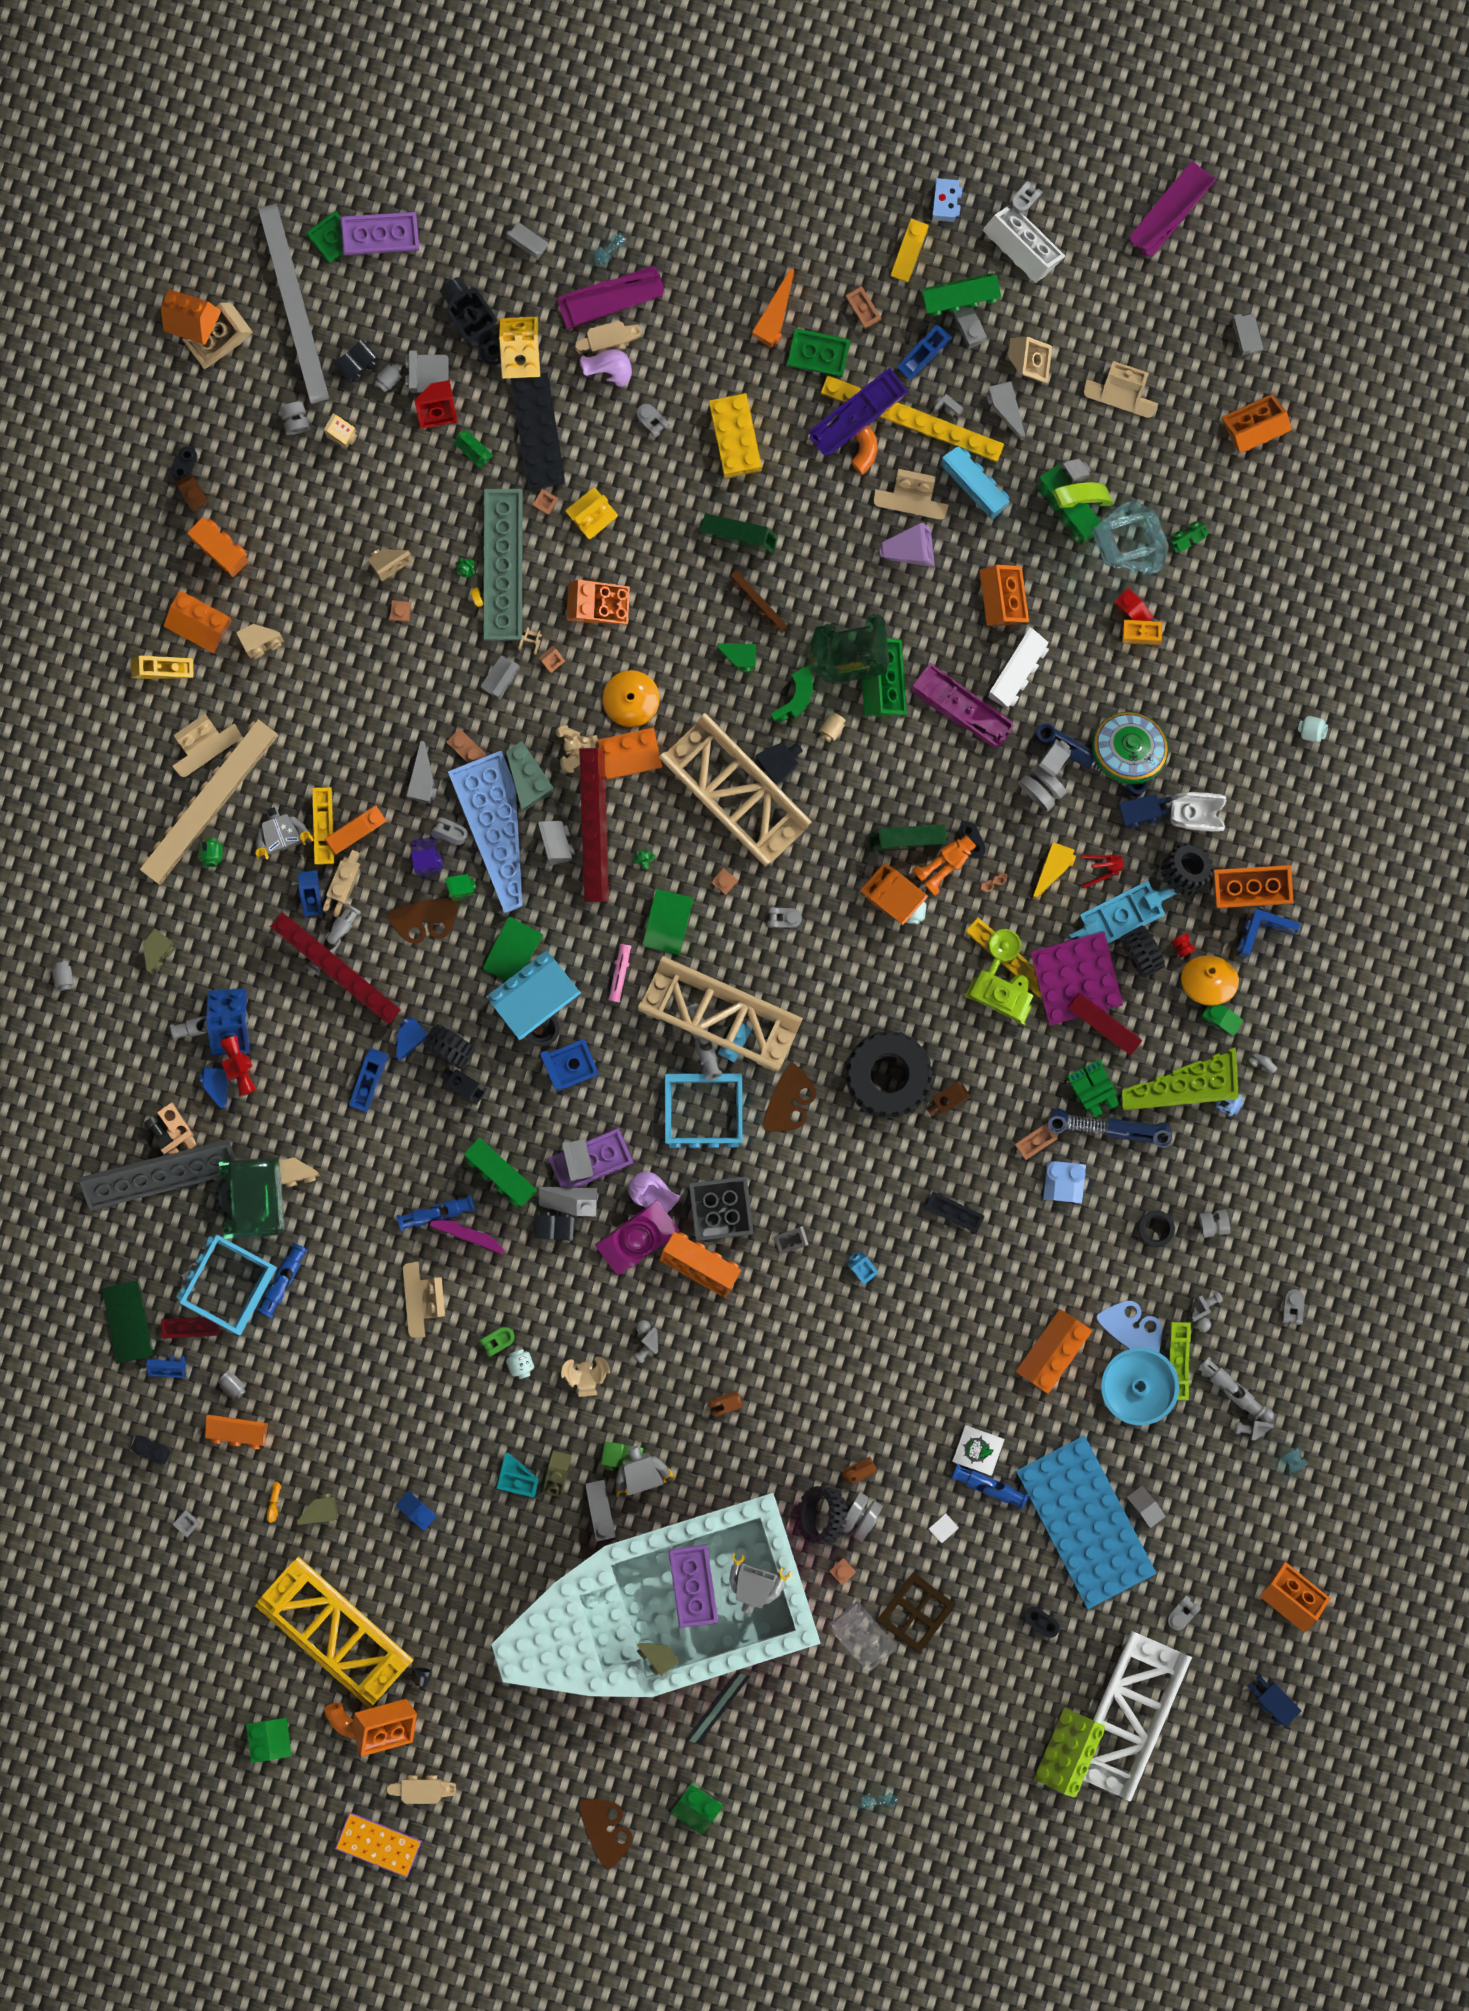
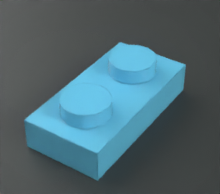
M742 1023L733 1043L743 1047L753 1029ZM722 1046L717 1053L735 1063L739 1055Z

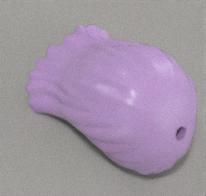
M606 350L593 357L582 356L579 361L584 375L588 376L607 372L612 376L606 380L615 382L618 387L625 386L632 375L630 360L627 354L620 350Z
M645 1171L636 1174L628 1184V1193L631 1199L645 1208L655 1200H658L668 1213L680 1200V1195L670 1191L663 1180L651 1172Z

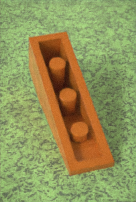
M790 268L752 331V337L771 348L774 343L778 344L782 338L781 331L794 276L792 268Z

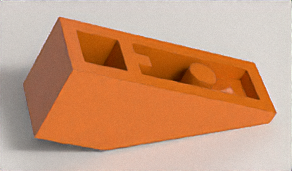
M375 805L326 837L325 841L336 855L385 823L386 819Z

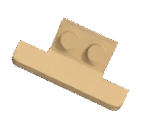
M1113 361L1105 385L1088 379L1086 381L1084 395L1108 405L1147 418L1153 416L1158 405L1156 402L1141 398L1149 373Z
M898 469L894 493L875 489L874 504L882 508L942 520L945 518L949 506L948 504L931 501L935 476Z
M204 714L177 732L174 737L188 756L174 764L173 768L180 776L186 777L236 743L241 737V733L235 723L219 734L209 718Z
M407 1263L403 1266L408 1332L413 1338H425L424 1319L445 1316L442 1278L420 1280L419 1263Z

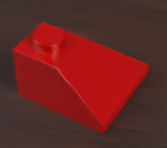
M450 380L431 383L414 400L421 429L458 422Z

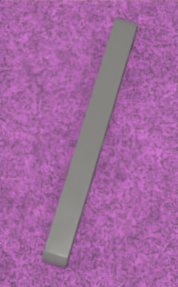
M277 203L260 207L258 209L310 402L313 404L328 400L329 395Z

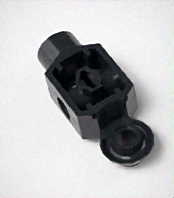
M456 277L448 281L440 289L441 295L448 304L445 309L448 317L468 347L478 346L479 357L484 363L488 365L501 364L500 339L496 335L500 325L496 316L478 289L470 290L462 277ZM492 349H499V352L496 355L490 354V351Z

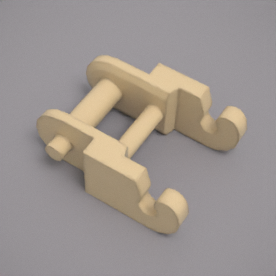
M527 627V630H524L525 636L522 635L518 650L521 651L524 642H532L536 645L534 655H537L540 640L538 639L542 637L541 631L539 630L538 633L533 632ZM528 634L536 636V640L528 639Z

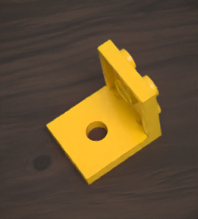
M538 317L500 318L499 339L502 379L540 377ZM517 355H523L525 357V361L517 362L515 360V357Z

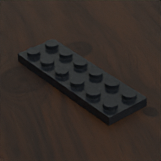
M548 372L540 373V377L510 378L528 490L566 485Z

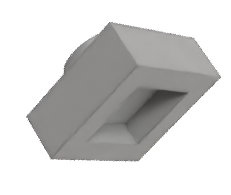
M185 1510L173 1525L182 1534L189 1537L199 1526L200 1522Z

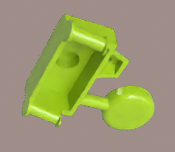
M1001 929L995 932L989 941V951L994 960L988 972L982 970L978 978L974 977L963 996L975 1000L1025 1026L1026 1023L1024 1022L1032 1008L1030 1002L1033 998V995L1028 992L1029 980L1027 977L1018 974L1010 982L995 976L1001 961L1006 962L1015 959L1021 950L1019 936L1012 930Z

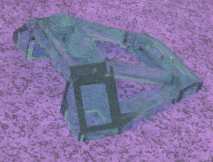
M1137 501L1125 502L1120 504L1117 509L1091 529L1105 565L1121 569L1124 567L1130 568L1134 572L1143 571V574L1147 575L1163 571L1169 545L1159 518L1153 509ZM1122 514L1125 515V517H1123V518L1116 519V518H1118L1119 516H1121ZM1140 520L1149 546L1120 554L1111 529ZM1141 557L1143 562L1128 561Z

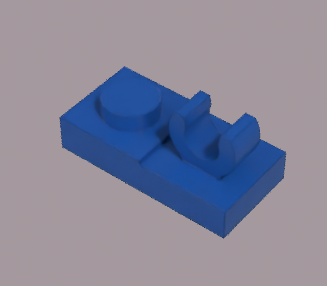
M171 1355L170 1361L147 1359L148 1376L187 1377L184 1356H181V1361L179 1362L174 1361V1355Z

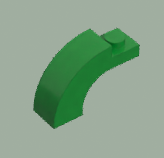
M808 665L791 675L796 687L795 695L788 704L770 714L774 723L777 721L779 723L784 722L789 718V714L795 720L807 709L813 693V678Z

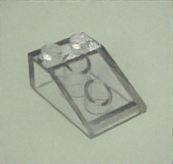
M858 1600L828 1625L833 1634L868 1673L898 1648Z

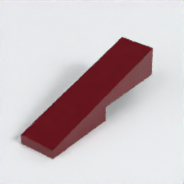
M1080 992L1067 1006L1068 1009L1130 1056L1142 1042V1039L1136 1033L1110 1016L1108 1012Z

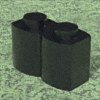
M361 340L340 357L334 365L349 383H356L363 377L362 373L367 369L370 371L378 364L377 361L379 359L366 342Z
M540 1212V1215H536L534 1239L573 1241L574 1217H571V1214L559 1213V1216H551V1212Z
M136 1436L130 1448L137 1455L148 1456L157 1464H169L174 1453L169 1446L156 1444L153 1439L147 1436Z

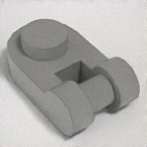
M1027 181L1014 196L1011 202L1012 209L1021 214L1027 212L1043 192L1039 189L1036 190L1032 187V183Z
M643 404L638 408L637 417L639 421L655 438L660 435L659 432L663 428L666 429L670 426L668 421L652 405ZM656 419L659 423L653 426L651 423Z
M442 817L436 820V827L431 832L432 837L436 839L441 838L456 845L463 844L468 834L467 830L461 825Z
M768 908L769 921H767V927L796 928L802 921V915L797 909ZM777 915H783V921H777Z
M1294 1289L1286 1293L1282 1323L1296 1322L1297 1325H1302L1305 1299L1300 1290ZM1290 1308L1297 1309V1314H1290Z
M1187 1595L1183 1597L1168 1616V1625L1174 1630H1181L1186 1627L1201 1609L1198 1604L1195 1605L1191 1602V1598ZM1184 1607L1190 1610L1187 1615L1181 1611Z

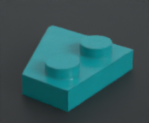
M505 1452L497 1489L535 1498L539 1478L512 1455Z

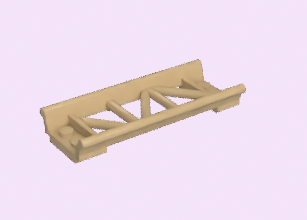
M706 713L700 717L698 722L675 745L659 756V759L765 867L778 858L812 823ZM715 739L734 761L706 787L711 742ZM702 751L698 784L684 768ZM739 766L757 782L714 791ZM756 791L731 817L713 800L714 798ZM764 795L760 841L756 844L736 822ZM773 799L787 815L768 832L771 800Z
M662 956L650 986L638 1006V1011L658 1020H664L754 1060L757 1064L777 1073L781 1069L803 1020L802 1017ZM678 980L705 991L692 1022ZM672 992L674 993L682 1020L663 1012ZM713 995L734 1004L700 1023ZM739 1011L726 1040L704 1030ZM746 1013H748L761 1055L733 1043ZM756 1015L775 1023L767 1042H765Z

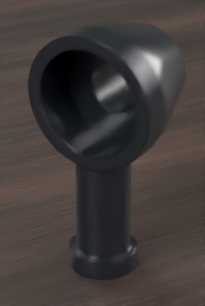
M407 1667L402 1674L413 1676L416 1686L426 1687L431 1679L432 1670L422 1667Z

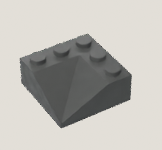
M747 1176L689 1183L696 1241L754 1235Z

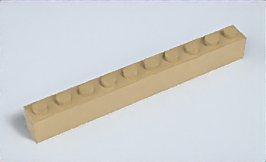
M259 719L257 722L253 721L247 729L249 732L246 736H241L235 744L237 747L234 751H229L223 759L225 761L223 765L216 767L211 774L213 776L209 782L206 781L201 786L200 794L197 797L194 796L188 803L189 808L185 812L182 811L176 818L178 822L174 827L170 826L164 833L166 837L162 842L158 841L152 849L154 852L151 856H146L140 865L142 867L140 870L157 884H162L278 737L276 732Z

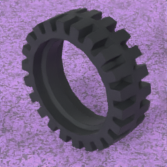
M815 1486L809 1488L805 1495H802L801 1500L803 1502L798 1504L800 1510H797L796 1514H799V1517L796 1520L800 1523L797 1527L798 1530H801V1536H804V1539L808 1542L832 1544V1542L837 1541L836 1538H840V1532L844 1531L845 1528L842 1525H846L847 1520H844V1517H847V1512H844L847 1509V1505L843 1504L845 1499L841 1497L842 1494L837 1489ZM825 1497L829 1505V1520L824 1531L819 1534L814 1522V1513L820 1499Z

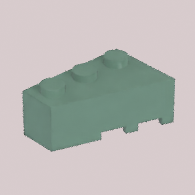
M522 741L506 751L521 809L524 812L553 793L554 788Z

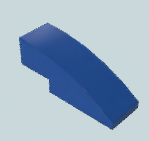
M936 325L914 347L897 368L912 380L953 337L940 325Z

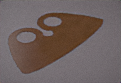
M452 898L420 901L393 909L388 912L387 917L396 931L412 944L424 940L426 936V929L422 925L424 920L429 922L428 931L434 938H444L453 927L459 901L453 902ZM441 922L445 925V931L442 934H436L433 931L435 923ZM418 927L421 930V936L418 939L410 937L409 931L411 928Z
M795 1063L789 1064L774 1090L764 1120V1130L766 1131L793 1130L800 1128L806 1122L807 1115L805 1110L797 1105L792 1106L791 1101L795 1099L802 1105L811 1104L816 1097V1089L807 1075ZM808 1088L811 1091L812 1096L809 1100H802L799 1094L802 1089ZM793 1111L801 1112L802 1120L799 1123L791 1121L790 1115Z
M597 1799L581 1800L580 1812L590 1842L602 1865L607 1870H610L625 1855L633 1840L632 1833L626 1827L621 1826L614 1828L612 1832L607 1831L609 1825L615 1826L621 1822L623 1811L614 1802ZM610 1808L617 1809L619 1816L616 1820L612 1821L607 1818L606 1813ZM620 1831H624L628 1835L627 1842L623 1844L616 1841V1834Z

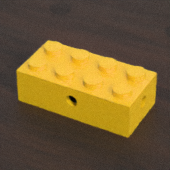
M747 394L710 400L709 407L724 478L762 471Z

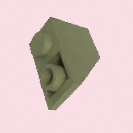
M154 929L143 943L146 970L151 974L154 971L157 973L163 965V959L166 956L169 957L175 950L173 947L175 943L157 929Z
M553 1450L543 1493L562 1497L572 1455Z
M637 1644L639 1648L637 1653L643 1660L647 1658L650 1661L651 1665L649 1668L655 1675L660 1674L663 1676L680 1662L666 1645Z

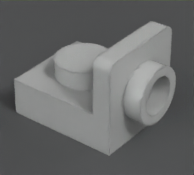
M947 394L943 398L939 396L933 404L935 406L933 410L935 414L943 406L945 407L944 410L952 417L955 415L958 418L963 412V407Z

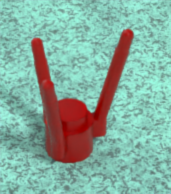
M1115 854L1081 855V858L1107 859L1105 863L1092 864L1091 868L1107 867V871H1111L1083 884L1082 888L1091 886L1111 876L1119 875V871L1124 870L1122 856H1115Z

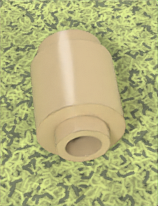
M833 712L831 716L827 717L820 728V737L828 742L831 740L835 741L844 728L846 720Z

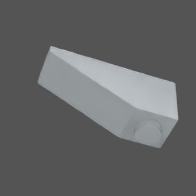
M967 305L960 306V310L952 312L968 349L986 342L987 336L973 307L968 308Z
M1012 382L990 386L988 389L989 393H986L988 404H992L993 410L1020 440H1024L1025 432Z
M1080 459L1066 461L1061 468L1072 484L1082 483L1087 480L1091 471L1087 463H1082Z
M420 741L407 798L430 804L431 799L435 800L437 789L434 788L435 784L426 744L424 741Z
M539 1187V1205L575 1216L596 1217L597 1188Z
M601 1480L585 1484L596 1541L615 1538L616 1535L605 1481Z

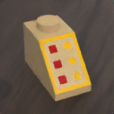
M334 413L324 428L327 438L346 448L349 444L352 445L357 437L355 428Z

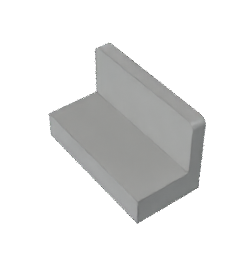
M517 222L511 232L508 230L506 233L508 240L537 260H539L549 246L547 241L519 222Z
M1234 315L1232 322L1241 356L1262 351L1263 345L1255 315Z
M500 656L482 683L481 688L500 700L518 673L520 666L514 661L511 662Z
M585 1139L562 1143L571 1182L593 1177Z

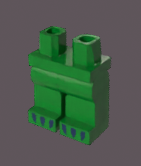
M1100 1059L1084 1067V1070L1082 1068L1067 1076V1080L1084 1110H1088L1093 1118L1103 1114L1099 1104L1104 1101L1109 1110L1119 1105L1116 1098L1117 1092Z

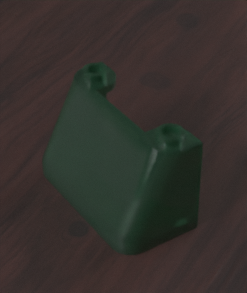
M873 614L867 618L866 624L868 626L839 631L831 624L817 626L815 628L808 666L822 680L831 684L886 674L889 668L886 621L880 614Z
M275 1158L219 1162L220 1176L223 1180H230L232 1218L227 1219L223 1225L224 1239L262 1238L282 1234L284 1230V1215L279 1161Z

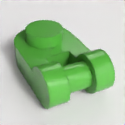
M503 1327L481 1339L479 1343L481 1346H484L487 1351L486 1355L489 1358L510 1346L515 1340V1335L511 1329ZM493 1339L498 1343V1346L494 1348L490 1343Z

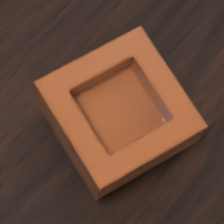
M542 489L533 503V507L549 516L559 498Z
M392 600L390 620L410 622L412 603Z
M554 646L539 657L550 673L565 662Z
M723 868L711 884L727 895L738 880Z
M843 1558L830 1570V1573L843 1586L856 1571Z

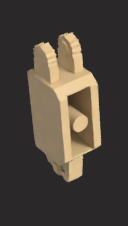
M616 321L591 328L587 333L588 338L576 342L575 350L578 354L592 352V355L612 349L622 351L626 349V346H629V342L642 337L639 325L624 326V323Z
M352 850L348 859L344 857L343 861H340L326 894L327 899L322 910L326 913L330 908L332 900H335L338 904L333 916L338 917L343 904L346 905L360 872V864L357 863L360 856L359 852Z
M406 1775V1779H402V1783L390 1784L386 1790L389 1795L401 1796V1800L405 1804H437L442 1797L456 1795V1783L437 1779V1775H426V1779H418V1775Z

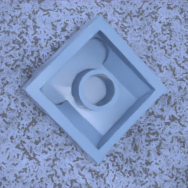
M1047 1161L1043 1200L1082 1204L1086 1165Z

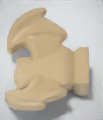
M563 725L556 729L558 737H565L564 749L566 755L569 754L568 758L563 756L560 759V766L563 771L573 773V769L580 765L579 748H599L597 735L580 736V732L568 728V725Z
M595 1357L596 1367L592 1369L593 1362L577 1364L578 1370L574 1369L575 1361L573 1359L563 1364L561 1378L565 1377L571 1387L577 1385L579 1397L597 1396L596 1384H602L606 1374H610L609 1365L602 1357Z

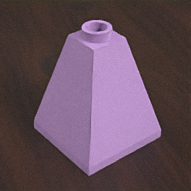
M920 523L882 542L883 546H880V555L886 560L929 567L935 566L931 529L924 523Z

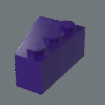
M427 837L412 840L411 854L416 875L424 877L441 874L440 869L443 868V861L441 855L437 853L435 838Z

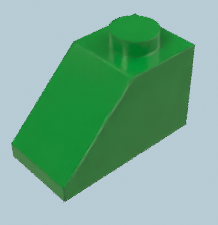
M718 643V651L736 669H740V672L751 673L752 670L756 669V644Z
M468 874L445 878L453 902L475 895L474 889H477L474 878L470 879Z
M1221 1004L1207 1005L1200 1017L1233 1037L1243 1022V1019Z

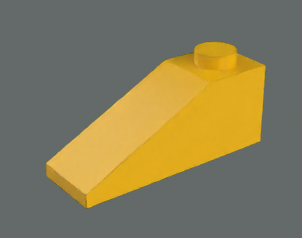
M914 219L910 220L891 277L909 282L929 225Z
M137 656L131 659V678H193V658Z
M1052 843L1033 895L1034 899H1037L1069 866H1073L1076 858L1073 855L1074 849Z

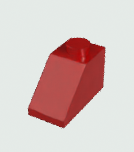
M1129 587L1113 604L1129 620L1151 621L1154 618L1143 601Z

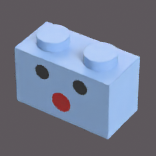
M936 179L932 220L955 222L956 216L959 217L960 205H957V198H961L962 187H959V180Z

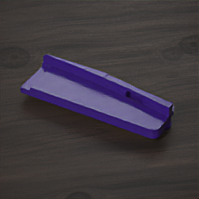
M889 367L809 431L810 440L817 445L823 455L829 456L909 392ZM837 415V417L827 426V424Z

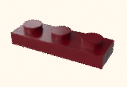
M204 1317L161 1319L162 1339L221 1336L220 1326Z

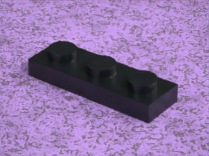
M934 1191L924 1208L976 1234L985 1217Z

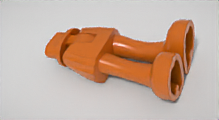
M965 835L961 840L957 839V841L940 849L941 854L930 864L924 867L915 866L912 871L923 882L935 869L947 861V864L936 875L924 883L930 892L936 896L939 894L938 886L940 882L954 869L959 870L964 865L969 855H971L970 851L976 845Z

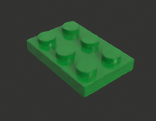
M795 328L787 366L843 378L851 340Z

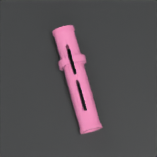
M625 944L619 945L618 957L614 962L616 966L608 1000L620 1002L626 969L630 964L628 959L632 946Z

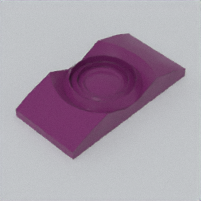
M655 1200L598 1241L595 1246L616 1275H619L636 1265L650 1252L670 1240L674 1231L678 1233L680 1230L659 1201Z
M439 1220L431 1221L430 1226L502 1255L505 1253L503 1247L487 1233H480L462 1226L456 1221Z

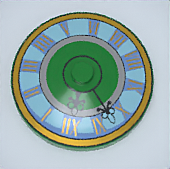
M1120 712L1109 716L1098 726L1092 740V753L1098 767L1108 777L1121 783L1140 784L1153 779L1161 772L1168 758L1169 746L1162 728L1151 718L1136 712Z

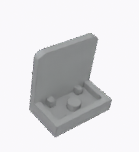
M409 351V356H406V368H409V375H406V387H409L410 393H422L431 383L449 380V359L447 355H418L417 351Z

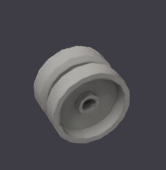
M1037 763L1031 769L1032 777L1025 775L1019 781V785L1038 806L1048 812L1055 805L1053 798L1060 800L1067 791L1056 777H1053Z
M861 1492L858 1493L849 1508L847 1517H844V1520H847L846 1525L842 1526L845 1528L843 1532L849 1533L854 1525H857L853 1536L855 1539L863 1542L868 1532H871L877 1522L883 1505L873 1501L866 1510L865 1506L868 1502V1496Z

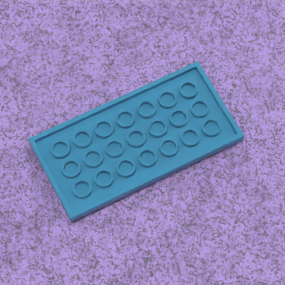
M1085 1435L1016 1470L1087 1609L1157 1574Z

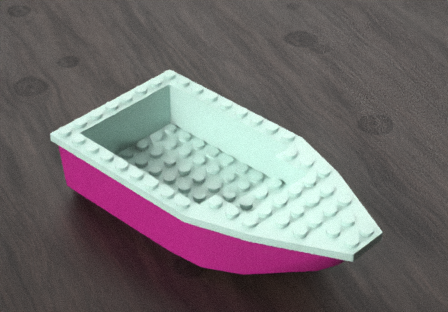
M774 1493L604 1546L556 1581L491 1645L502 1681L505 1683L586 1696L654 1697L821 1643ZM707 1544L718 1623L679 1628L668 1550ZM734 1553H736V1561H740L743 1554L745 1557L743 1564L778 1575L779 1570L783 1567L782 1576L787 1577L789 1571H791V1576L784 1581L785 1585L780 1596L770 1604H764L762 1608L754 1606L752 1614L741 1611L743 1602L736 1600V1594L732 1591L729 1577L731 1567L734 1565L732 1559ZM637 1644L666 1645L680 1662L663 1676L660 1674L655 1675L649 1668L651 1665L650 1661L647 1658L643 1660L637 1653L639 1649Z

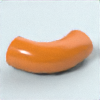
M869 425L854 436L859 443L858 454L850 462L861 475L865 474L875 462L878 452L877 437Z
M332 1703L324 1708V1713L331 1727L340 1735L355 1739L352 1728L353 1719L346 1714L343 1704Z

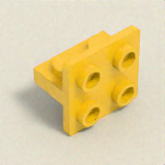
M595 487L566 509V513L588 539L593 538L618 517V514L609 505L608 499L601 495Z

